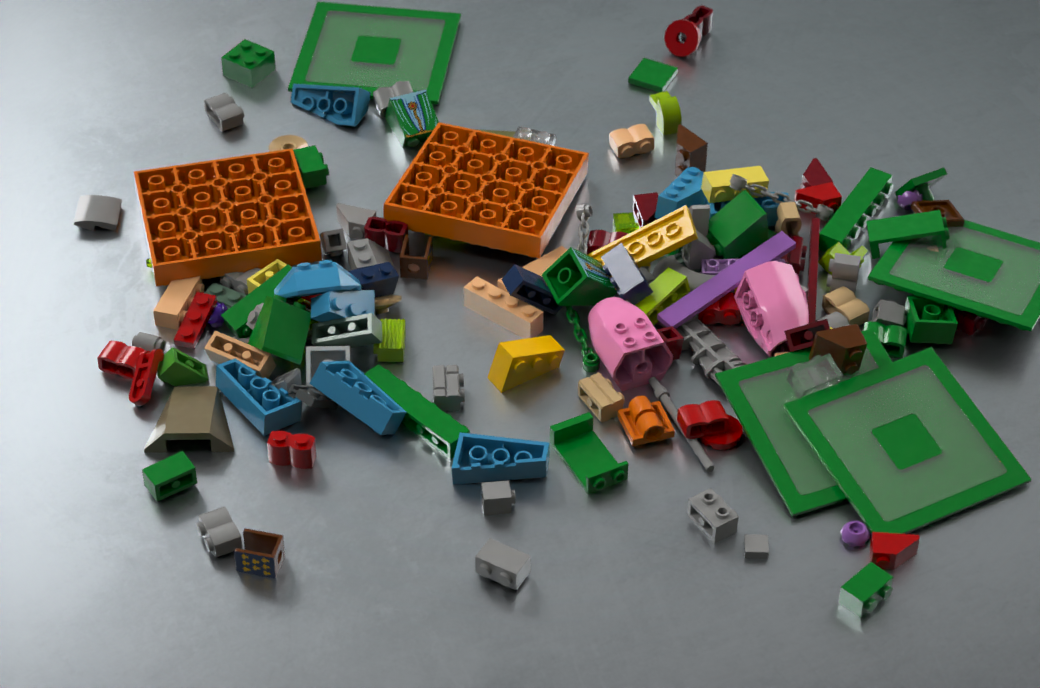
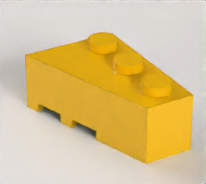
M551 335L499 342L487 378L501 393L559 368L565 349Z

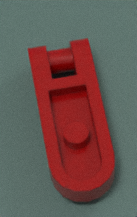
M161 349L141 352L139 355L129 393V400L137 406L148 403L151 398L158 365L164 359V353Z

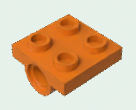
M637 396L629 402L628 408L618 410L617 416L632 446L675 437V430L660 401L650 402L646 396Z

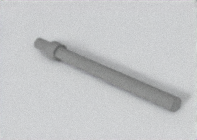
M651 377L649 383L655 391L654 395L658 401L663 403L682 432L677 421L678 410L669 398V392L664 386H661L656 377ZM686 438L707 472L713 471L715 466L698 440Z

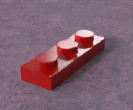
M196 292L175 335V345L192 349L196 348L217 303L216 295Z

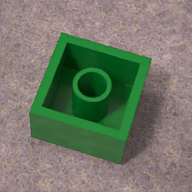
M246 39L221 57L223 76L250 88H254L276 70L275 52Z
M907 296L904 314L906 315L905 327L910 342L952 344L958 324L952 306L938 304L927 298Z

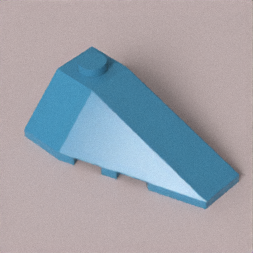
M293 84L291 103L337 125L357 126L368 112L371 92L359 87Z

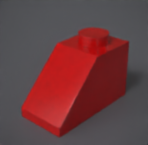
M829 182L795 190L794 201L803 200L809 202L816 209L819 204L833 209V213H835L841 206L842 196L835 185ZM800 203L802 206L799 208L808 210L806 207L809 205Z
M872 532L870 562L883 570H895L917 554L920 535Z

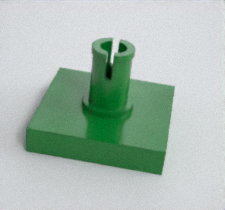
M945 167L910 179L894 192L897 199L898 195H903L905 191L914 192L918 190L922 194V201L935 200L930 187L947 175Z

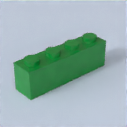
M289 264L221 315L226 326L238 339L251 336L253 330L246 325L250 312L255 309L256 305L264 303L266 296L274 298V289L292 269ZM295 297V298H289V299L294 302L295 300H297V299H299V298H301V297Z

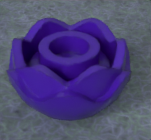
M217 302V306L209 318L208 324L213 328L221 327L224 323L221 315L228 310L224 303Z

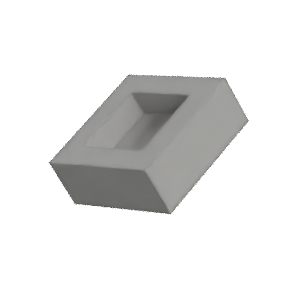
M744 534L745 558L768 559V535Z

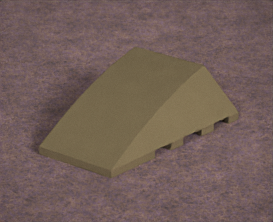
M174 387L144 448V453L167 452L168 440L210 439L212 452H234L218 387Z

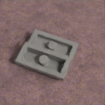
M103 195L80 196L73 225L92 231L95 225L115 231L122 199Z

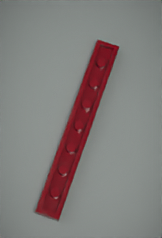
M813 218L810 228L807 285L809 324L816 322L820 218Z

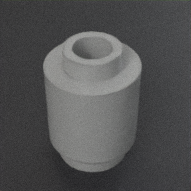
M139 332L137 336L133 337L132 346L141 347L150 352L154 349H161L164 353L166 342L159 336Z

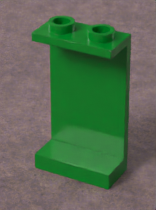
M940 210L866 221L872 259L880 258L879 244L940 235L942 248L944 249L947 248L946 240H950L946 217L941 216Z
M590 412L550 426L549 438L553 448L587 494L627 480L629 464L627 461L618 463L593 431L594 417Z

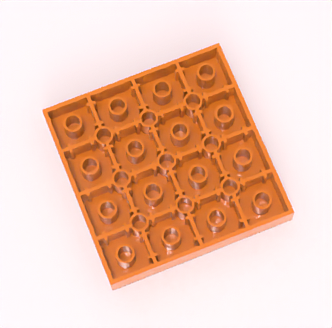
M439 122L384 202L383 218L387 221L396 220L404 222L408 225V230L413 232L426 233L432 236L449 238L450 240L467 242L472 245H481L491 249L540 258L588 173L589 153Z
M293 148L134 171L136 192L156 286H167L171 281L200 276L201 279H210L225 276L226 273H244L254 268L263 269L276 259L290 266L322 261L320 237Z

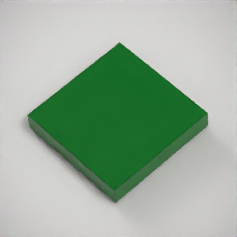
M643 58L628 77V83L656 92H664L677 75L678 68Z

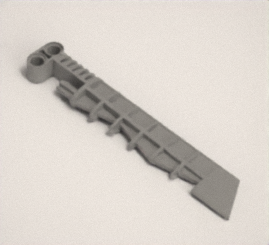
M639 268L648 284H651L656 279L646 268ZM696 316L676 328L684 337L682 350L692 349L694 353L691 358L692 363L696 365L701 364L705 371V376L708 379H713L718 385L719 383L715 377L716 373L746 365ZM660 321L656 323L662 328H666V326Z

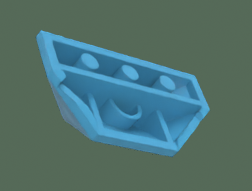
M323 260L319 264L314 265L300 263L297 267H292L274 289V296L277 294L284 298H295L324 294L329 291L361 290V284L355 276L331 260Z

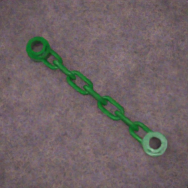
M566 306L568 321L574 325L575 329L573 332L575 338L582 345L583 369L587 372H596L600 368V358L587 345L588 337L585 330L580 328V318L577 311L572 306ZM574 313L576 317L572 321L570 316H573ZM582 332L583 336L579 339L578 335Z

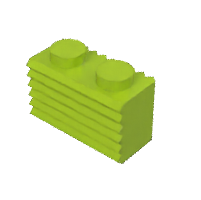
M381 318L382 343L373 344V354H377L378 362H404L405 319L396 320L394 318L392 320L390 318L388 320L387 318Z

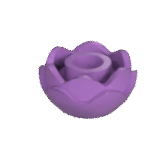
M915 190L914 192L905 191L903 195H898L897 203L901 208L911 210L913 201H922V194Z
M860 521L846 523L840 532L842 540L850 547L863 546L870 539L869 529Z

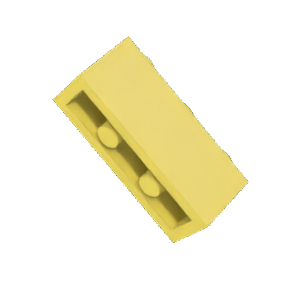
M761 166L704 172L701 189L708 202L715 203L731 201L744 190L749 193V190L745 188L737 191L730 187L731 183L729 181L732 174L747 179V185L757 184L768 189L769 179ZM754 187V188H755V191H753V192H756V193H758V194H761L760 191H761L762 189H759V188H757V187ZM750 194L752 198H758V196Z

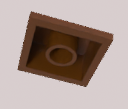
M681 124L678 125L675 175L679 176L687 167H696L700 171L706 172L708 143Z
M858 324L816 332L809 355L810 363L837 375L852 374L859 371L867 342Z

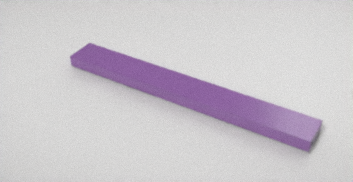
M783 231L779 232L658 313L657 319L666 327L673 326L675 329L737 288L746 270L769 261H777L796 248V242Z

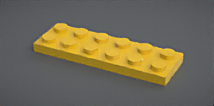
M685 205L588 254V256L605 265L601 256L622 242L640 268L698 239L690 210Z

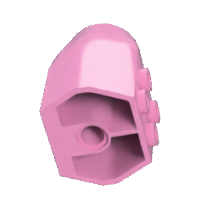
M769 261L744 272L734 298L750 335L769 358L774 357V353L790 352L785 330L809 324L806 292L802 290L798 274L795 273L792 265L778 261Z
M610 297L597 303L589 312L588 324L592 345L621 391L650 384L649 379L651 377H656L658 381L663 379L673 362V354L641 309L621 298Z

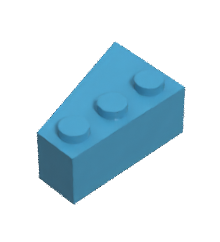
M375 290L329 291L311 298V319L319 322L369 313L375 316Z

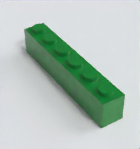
M870 167L819 233V250L826 252L840 242L848 251L852 240H856L861 228L866 227V221L875 215L878 206H882L886 195L891 194L894 186L891 183V174Z
M378 364L364 373L407 412L401 422L404 426L450 460L454 458L459 433H470V430L465 425H461L450 414H446L435 403L427 400L420 392L409 387L405 381L400 380L390 370H386Z

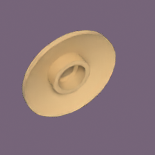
M283 135L271 141L269 152L308 147V143L305 139L296 135Z
M390 295L375 298L376 314L389 312L388 307L397 304L402 300V297Z

